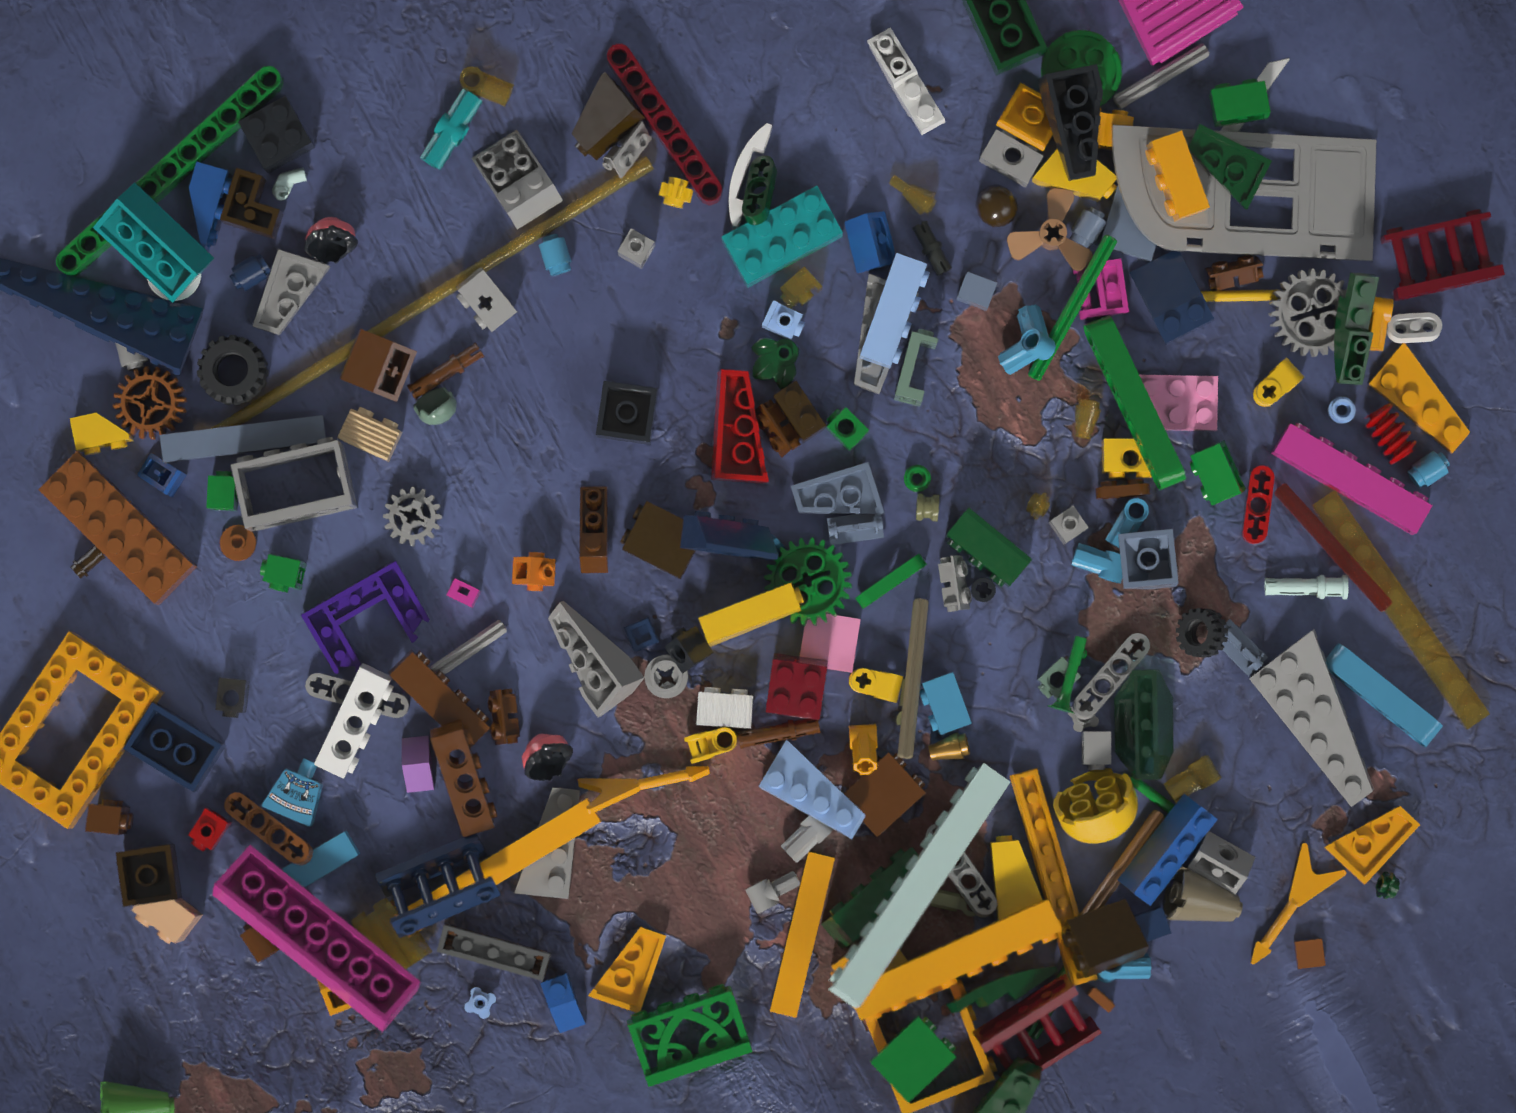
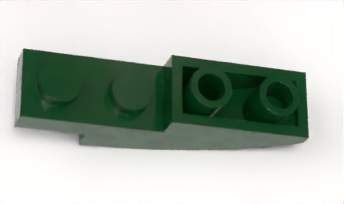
M1350 272L1346 296L1339 297L1334 336V363L1337 383L1363 385L1373 338V332L1368 329L1379 277L1374 274Z

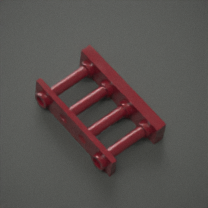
M1481 209L1466 212V217L1405 231H1403L1402 227L1386 230L1387 235L1380 238L1381 244L1392 242L1401 280L1398 283L1399 287L1392 291L1394 301L1499 279L1504 276L1503 264L1495 266L1494 262L1490 260L1482 221H1487L1491 217V213H1482ZM1471 224L1480 262L1478 270L1468 272L1467 268H1464L1455 230L1456 227ZM1442 230L1445 231L1454 269L1451 271L1452 276L1443 278L1441 273L1438 274L1429 233ZM1418 236L1427 277H1425V282L1415 284V280L1411 279L1402 239Z
M1066 974L1061 975L972 1032L984 1052L986 1053L993 1049L1005 1069L998 1074L1000 1077L1013 1062L1002 1042L1015 1034L1028 1054L1023 1059L1043 1067V1071L1085 1043L1091 1042L1102 1033L1091 1016L1085 1020L1072 1001V998L1079 993ZM1063 1005L1075 1025L1063 1034H1060L1048 1014ZM1037 1020H1040L1052 1040L1037 1049L1025 1029Z

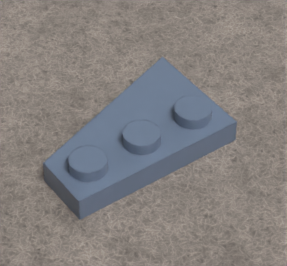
M869 462L791 486L799 513L885 515Z

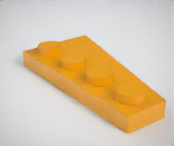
M1405 343L1399 346L1368 383L1369 386L1392 403L1393 406L1451 454L1470 433Z

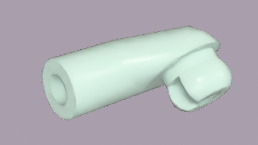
M304 168L284 172L278 176L272 189V193L277 200L287 199L295 183L307 181Z

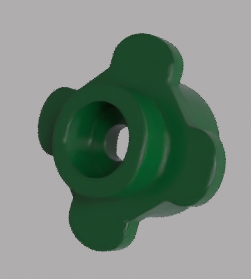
M1385 871L1376 882V896L1378 898L1383 896V899H1392L1396 896L1400 881L1395 877L1394 873L1389 874Z

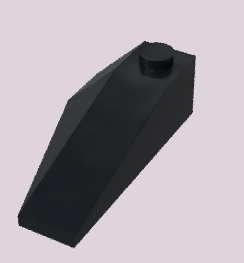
M1095 64L1045 74L1038 79L1043 107L1068 181L1095 176L1098 154V127L1101 120L1100 104L1103 97L1098 66Z

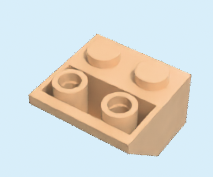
M182 898L136 905L132 909L137 914L135 916L137 921L146 927H149V925L159 930L157 935L169 944L171 942L178 943L184 941L203 916L201 912Z

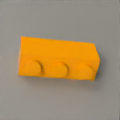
M1182 130L1148 143L1146 145L1147 150H1145L1146 158L1150 165H1154L1157 173L1155 175V182L1158 189L1164 192L1166 198L1164 206L1168 216H1172L1175 222L1210 208Z

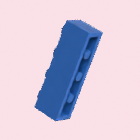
M1183 794L1117 880L1151 906L1218 819L1187 795Z

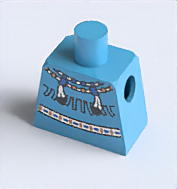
M303 758L297 772L285 769L264 800L262 807L306 826H313L323 783L312 779L317 769V766L314 765L315 762Z

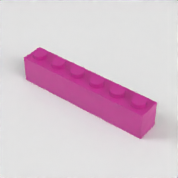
M1296 423L1295 426L1289 424L1273 449L1272 455L1410 535L1417 534L1433 506L1427 502L1428 498L1417 491H1414L1412 494L1403 489L1405 484L1392 477L1389 480L1380 475L1381 470L1368 463L1364 466L1356 461L1357 456L1346 450H1343L1342 453L1333 448V442L1322 436L1319 439L1309 434L1311 430L1300 423Z

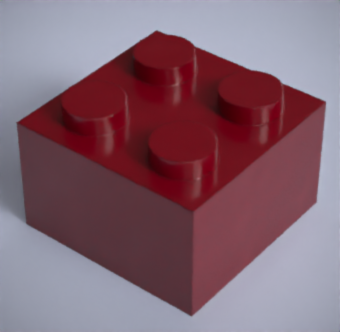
M774 653L766 712L820 720L828 660Z

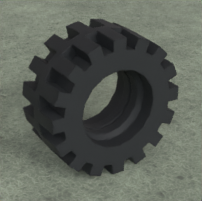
M1204 608L1188 610L1189 613L1185 612L1182 615L1184 619L1178 620L1177 624L1180 627L1176 628L1175 632L1179 633L1176 640L1181 642L1179 645L1180 649L1185 650L1184 653L1193 657H1211L1219 654L1218 650H1223L1225 647L1222 643L1228 640L1225 637V633H1228V628H1224V625L1227 623L1224 619H1221L1222 615L1216 613L1215 610ZM1204 622L1208 634L1204 643L1200 644L1196 631L1199 624Z

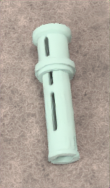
M1319 575L1316 579L1265 578L1264 591L1265 595H1316L1319 599H1324L1325 596L1347 599L1348 576L1325 578L1324 575Z

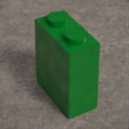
M917 1015L870 1060V1063L908 1103L956 1058L953 1053L956 1049L945 1036L941 1040L934 1033L937 1029L936 1026L926 1016L921 1019Z

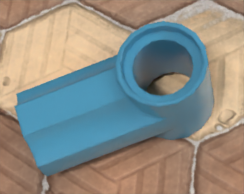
M1139 498L1129 500L1124 505L1123 510L1105 540L1119 548L1118 534L1135 533L1139 530L1149 513L1147 503ZM1132 503H1138L1142 506L1143 514L1140 518H1132L1129 515L1128 509Z
M1078 543L1071 566L1098 574V577L1121 584L1123 578L1119 553L1108 550L1104 552Z
M1145 954L1144 957L1114 967V970L1098 973V980L1109 983L1115 979H1149L1152 967L1149 954Z

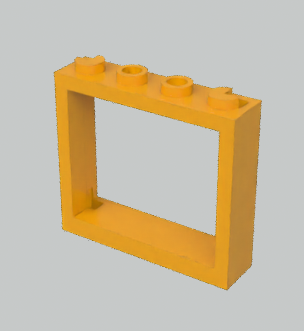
M961 979L947 987L950 988L954 999L966 993ZM939 985L931 990L934 994L944 989ZM914 996L906 1000L907 1004H909L914 1001H917L918 999L916 996ZM971 1005L959 1013L984 1074L911 1103H908L892 1086L902 1113H912L995 1079L993 1073L997 1071L993 1058L992 1056L986 1057L984 1050L972 1033L975 1030L973 1021L977 1020ZM890 1007L888 1009L881 1011V1013H887L889 1011H892V1009ZM876 1019L868 1022L867 1026L879 1052L886 1045V1041Z

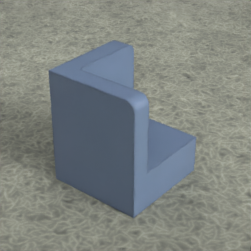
M967 272L956 300L987 311L997 282Z

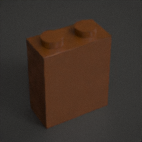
M888 752L877 762L876 770L872 771L869 775H863L843 793L866 815L863 823L876 837L883 833L925 794V791L922 789L925 786L923 781L915 773L910 776L904 770L907 764L902 758L898 757L897 753L892 756Z

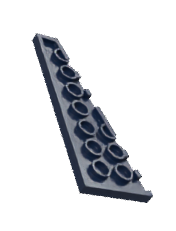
M0 258L1 291L11 296H20L28 300L30 305L36 308L41 306L53 312V316L59 319L64 317L74 322L77 328L104 341L116 342L126 347L127 352L134 355L135 353L143 355L150 359V363L156 366L161 364L172 369L173 374L180 375L202 319L203 308L176 301L172 303L170 300Z

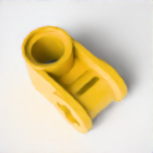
M1286 357L1255 387L1253 399L1259 406H1270L1285 393L1292 390L1305 377ZM1271 389L1270 397L1264 398L1262 396L1264 390Z
M861 668L854 670L850 674L849 685L853 691L897 703L903 676ZM862 673H864L865 679L869 681L868 684L860 688L859 682L855 680L856 677L862 676Z
M725 727L685 737L684 741L688 742L692 755L691 764L733 750L738 743L736 732L731 728ZM722 732L730 733L733 739L732 744L727 748L720 746L718 743V736ZM697 741H698L699 746H700V749H701V754H700V751H699V748H698V745H697Z

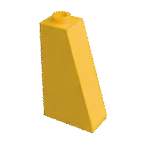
M789 583L699 618L707 642L712 647L801 611L799 604L804 603L799 588L793 589L792 584Z
M1012 835L996 836V842H990L998 921L1043 900L1019 840H1012Z

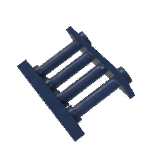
M477 833L457 839L375 874L377 882L386 898L391 895L393 896L398 916L391 918L390 922L399 938L413 934L420 929L501 895L492 876L484 877L478 859L487 854ZM468 863L475 883L459 889L453 869ZM443 874L449 894L434 900L428 880ZM418 885L424 905L409 911L403 890Z

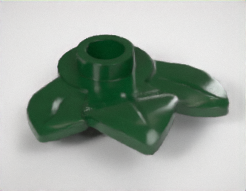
M763 338L751 347L753 352L759 356L754 363L752 371L755 379L765 380L774 377L780 389L786 388L793 381L796 375L794 362H796L799 356V349L794 341L790 339L775 341L770 338ZM782 348L789 350L787 358L781 355L780 351Z

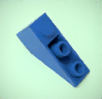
M196 162L189 191L200 244L209 252L210 246H215L217 242L218 230L215 229L218 220H220L224 207V198L229 192L232 178H230L231 173L228 170Z

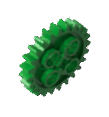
M812 537L809 545H806L802 538L799 540V546H795L790 541V550L787 551L780 547L782 556L778 557V560H774L776 562L775 565L766 566L772 574L764 576L766 581L771 582L764 589L768 592L789 583L792 584V587L799 586L800 593L808 595V601L805 605L800 606L801 611L791 614V623L794 624L798 618H801L802 625L806 626L808 619H811L814 626H817V618L819 617L826 623V614L830 613L836 617L837 614L834 608L837 606L844 609L845 607L841 599H850V596L844 592L845 589L853 587L851 583L845 581L852 577L851 572H844L849 567L848 562L840 563L844 557L841 552L833 555L836 549L834 545L825 549V540H822L818 546ZM814 558L821 559V567L818 570L809 569L808 564L810 560ZM794 569L797 571V577L793 581H785L783 578L784 573L787 570ZM826 571L831 572L828 576L819 577ZM809 576V578L812 580L811 587H807L806 584H804L805 577ZM829 582L833 584L831 593L826 595L819 593V588L823 583Z

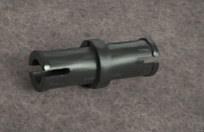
M926 220L921 225L914 226L912 230L923 247L922 253L924 256L927 255L936 275L940 276L943 272L946 273L951 270L952 266H950L941 249L943 245L940 241L937 242L928 225V221Z

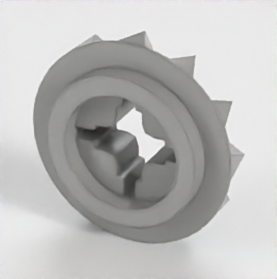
M661 655L654 658L645 670L646 686L657 697H675L687 685L688 672L686 671L682 674L670 655ZM674 667L671 677L676 684L665 682L659 687L658 685L662 677L656 670L659 669L667 672Z

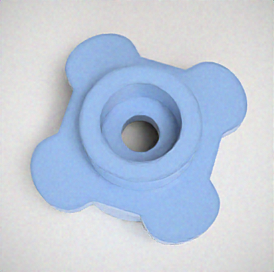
M474 987L470 991L471 997L469 1002L465 1003V1010L468 1013L474 1012L479 1014L482 1019L488 1018L491 1005L496 1002V996L493 993L487 994L481 991L479 987ZM479 1000L483 1001L481 1006L478 1005Z

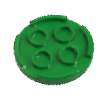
M1075 30L1063 34L1048 47L1042 59L1040 72L1041 77H1043L1045 74L1097 64L1103 88L1101 107L1113 97L1119 87L1122 77V64L1118 52L1102 35L1088 30Z

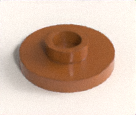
M243 525L230 526L221 535V551L231 560H246L252 556L256 549L257 542L254 533L245 529Z

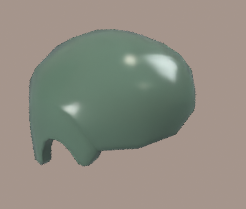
M441 387L424 394L415 402L413 408L422 422L428 425H439L449 421L456 412L457 401L452 392H448L446 388Z

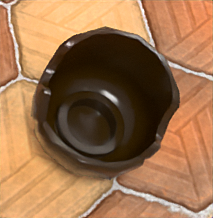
M1001 185L988 186L980 191L975 203L980 219L992 227L1006 226L1013 221L1018 211V204L1014 194L1008 188Z

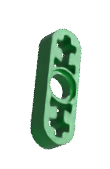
M919 553L855 599L861 608L864 609L925 567L927 563Z

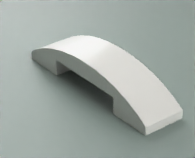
M765 124L753 135L743 149L734 168L729 189V214L732 229L734 230L739 227L743 216V200L737 199L752 153L754 151L764 154L772 131L771 124Z

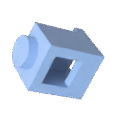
M773 300L762 323V328L785 339L792 340L794 335L800 336L805 322L801 321L803 314ZM783 316H787L790 319V323L786 326L780 323V318Z

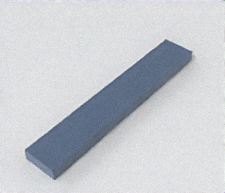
M323 415L164 434L160 435L163 463L288 448L302 443L313 445L317 444V440L326 438Z

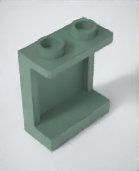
M918 329L917 333H911L894 400L920 407L925 391L911 388L909 385L919 347L935 349L937 346L938 338L933 337V332Z

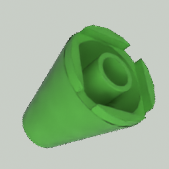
M108 1081L101 1082L100 1113H174V1097L169 1098L168 1092Z

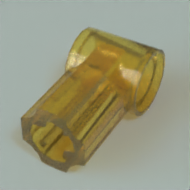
M473 66L465 68L460 74L462 89L506 107L514 88L513 84L484 73ZM468 75L478 76L480 79L478 85L474 87L466 85L464 81Z
M1208 754L1187 766L1188 769L1163 783L1175 803L1179 801L1183 794L1189 796L1199 789L1203 790L1222 778Z

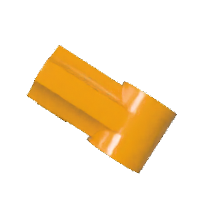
M1375 296L1368 329L1373 332L1370 347L1372 351L1384 350L1387 324L1390 322L1393 312V299Z
M849 725L850 750L853 753L854 771L859 772L860 775H869L877 769V725Z

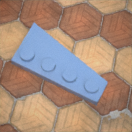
M787 739L759 785L764 791L850 839L853 838L866 816Z

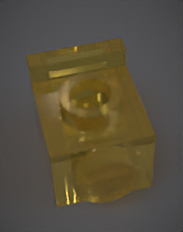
M804 266L780 287V292L782 293L780 299L790 309L798 303L803 306L814 296L812 291L815 289L819 293L822 290V285Z

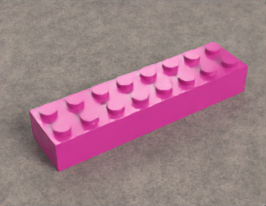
M251 845L246 848L214 884L212 895L382 1032L418 991L421 981Z

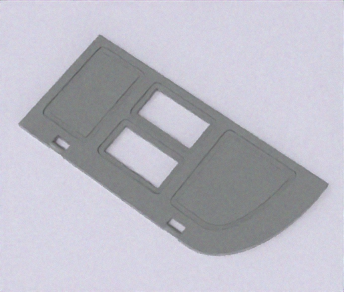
M1112 125L1113 161L1123 202L1135 225L1155 245L1173 251L1373 261L1376 140L1215 131L1244 147L1294 149L1293 181L1263 179L1255 196L1292 198L1291 229L1230 226L1231 194L1192 154L1191 157L1210 208L1175 222L1173 217L1168 216L1164 206L1166 198L1163 190L1160 191L1156 185L1155 175L1157 173L1154 165H1150L1146 158V145L1153 140L1182 130L1188 146L1195 132L1194 129ZM1187 238L1201 239V245L1187 244ZM1320 245L1334 246V252L1320 251Z

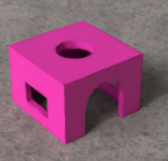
M455 578L447 596L473 608L481 591ZM462 587L470 590L467 596L459 593Z

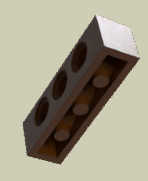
M462 720L431 729V741L462 836L466 837L495 828L494 818L498 817L494 802L488 803L486 794L490 793L486 778H480L478 769L482 768L478 753L472 754L470 744L474 743L470 729H464ZM455 749L464 752L461 757L457 758L450 755ZM468 774L472 779L468 782H461L458 780V777ZM470 799L480 801L477 806L473 807L466 804Z

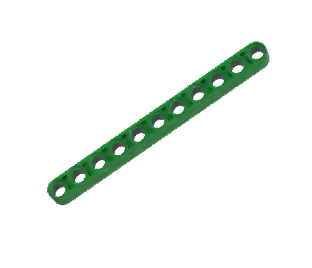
M271 66L261 68L140 178L136 184L143 191L148 184H156L157 190L150 197L158 204L194 171L196 162H204L241 128L238 121L262 109L282 90L284 80L279 71ZM271 74L277 76L274 85L269 87L264 85L266 76ZM246 94H257V99L253 104L247 105L244 103ZM228 111H235L237 113V117L232 123L224 122V115ZM209 129H215L217 131L216 138L212 141H205V132ZM189 147L196 148L197 153L193 159L188 160L184 158L186 149ZM170 165L176 166L177 172L173 177L167 178L164 176L166 167ZM107 210L57 255L56 265L60 271L66 275L78 276L112 246L93 228ZM90 238H95L97 242L96 247L92 251H86L84 248L85 242ZM74 256L77 261L75 267L66 269L64 266L65 260L68 257Z

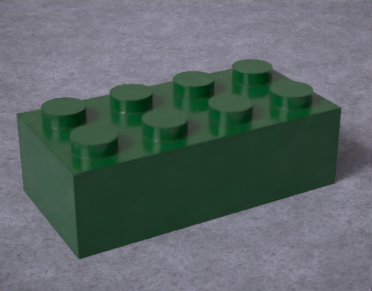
M962 0L996 76L1046 53L1047 46L1026 0Z

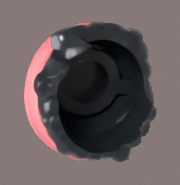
M326 217L308 229L304 249L310 257H313L318 262L327 264L331 261L337 264L356 248L358 240L356 239L354 228L349 223L336 217Z
M536 735L527 744L522 755L525 776L539 781H551L553 776H561L562 770L572 757V746L568 745L565 738L560 735Z

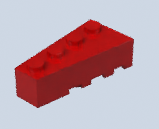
M721 369L717 372L711 480L764 484L769 482L748 371Z

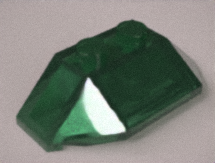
M1132 670L1129 678L1114 698L1115 753L1131 772L1134 780L1162 779L1174 752L1173 697L1160 670Z

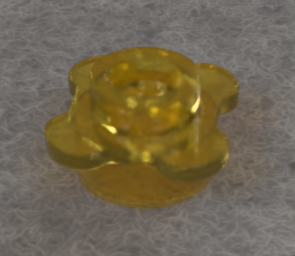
M1044 492L1042 494L1034 493L1028 502L1026 511L1034 517V520H1037L1040 516L1043 517L1050 506V502H1048L1049 497Z

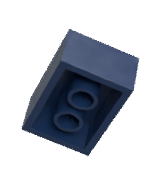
M152 702L123 749L190 791L198 792L226 745L159 703Z

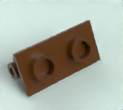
M1243 255L1237 261L1229 263L1227 261L1214 262L1211 264V267L1205 268L1206 273L1211 278L1208 279L1210 290L1215 289L1219 291L1235 287L1233 277L1238 276L1239 285L1258 282L1259 278H1263L1262 268L1259 267L1263 266V263L1254 255Z
M769 400L755 409L759 428L764 430L769 438L771 447L779 453L781 458L789 451L801 445L798 441L800 437L790 423L784 427L780 426L779 423L787 418L777 403Z
M501 689L490 691L488 709L492 713L493 718L490 730L491 736L495 740V745L518 743V737H520L518 718L508 719V714L517 713L516 694H513L512 689H503L502 692Z

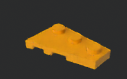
M1397 806L1329 843L1324 848L1365 885L1420 824L1401 806Z
M640 927L588 996L633 1012L641 1011L666 935Z

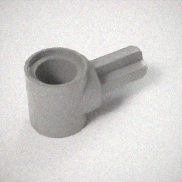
M790 872L771 883L766 878L745 889L757 914L778 904L780 901L778 897L800 886V881L795 872Z

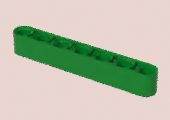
M1108 315L1085 324L1083 329L1087 341L1155 485L1159 490L1186 480L1183 466L1112 317Z

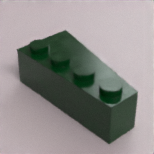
M912 847L905 852L902 848L889 858L892 862L885 869L880 866L869 876L872 880L864 886L862 883L849 893L852 898L845 904L840 901L829 911L832 915L821 925L842 949L852 944L861 936L860 933L869 921L872 924L878 917V914L875 913L878 906L884 899L889 901L893 895V892L890 891L891 887L898 877L902 879L909 871L905 867L914 854L917 857L919 856Z
M1017 1056L996 1081L994 1087L980 1100V1103L972 1113H1025L1040 1082L1043 1067Z

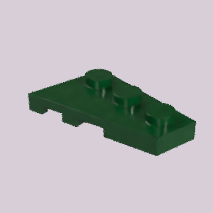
M1198 124L1188 144L1190 153L1247 210L1272 161Z

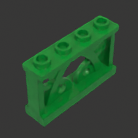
M724 984L713 986L709 989V993L700 996L698 993L689 994L683 997L682 1002L673 1004L672 1001L658 1005L655 1011L649 1013L646 1010L632 1014L631 1019L627 1020V1026L648 1087L753 1052L731 985L726 987ZM717 1001L724 1002L729 1007L727 1017L720 1023L716 1019L721 1014V1008L718 1012L710 1010V1006ZM702 1007V1012H703V1013H701V1012H699V1011H696V1010H693V1009ZM671 1017L665 1026L662 1020ZM733 1018L741 1037L737 1040H734L724 1028ZM683 1019L698 1022L709 1028L699 1041V1053L692 1055L685 1045L670 1042L672 1034ZM646 1025H656L657 1031L655 1033L648 1032V1034L654 1039H660L659 1043L651 1044L642 1039L641 1031ZM715 1033L717 1036H714L711 1040H715L717 1045L709 1048L705 1042ZM644 1049L658 1050L657 1067L650 1068ZM678 1049L682 1052V1057L675 1060L672 1058V1054L675 1051L667 1052V1050Z

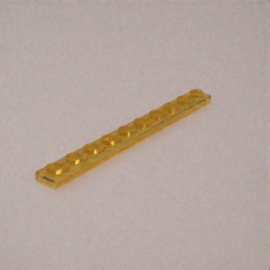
M1333 490L1311 505L1464 728L1468 730L1490 715L1338 493Z

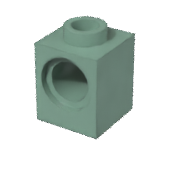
M1060 657L1037 679L1040 683L1038 689L1048 699L1051 696L1054 699H1058L1062 686L1060 688L1053 687L1050 683V676L1054 672H1059L1065 678L1069 663L1063 657ZM1078 673L1076 674L1074 683L1081 677Z

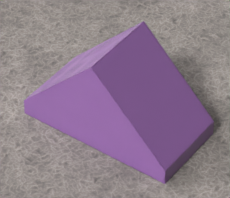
M429 736L402 738V769L407 793L435 790Z

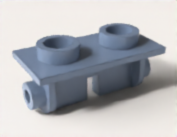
M854 514L827 518L830 545L884 538L881 515Z
M1229 619L1226 622L1227 624L1224 625V628H1228V633H1225V637L1228 640L1222 643L1225 646L1223 651L1249 677L1264 664L1263 662L1268 657Z

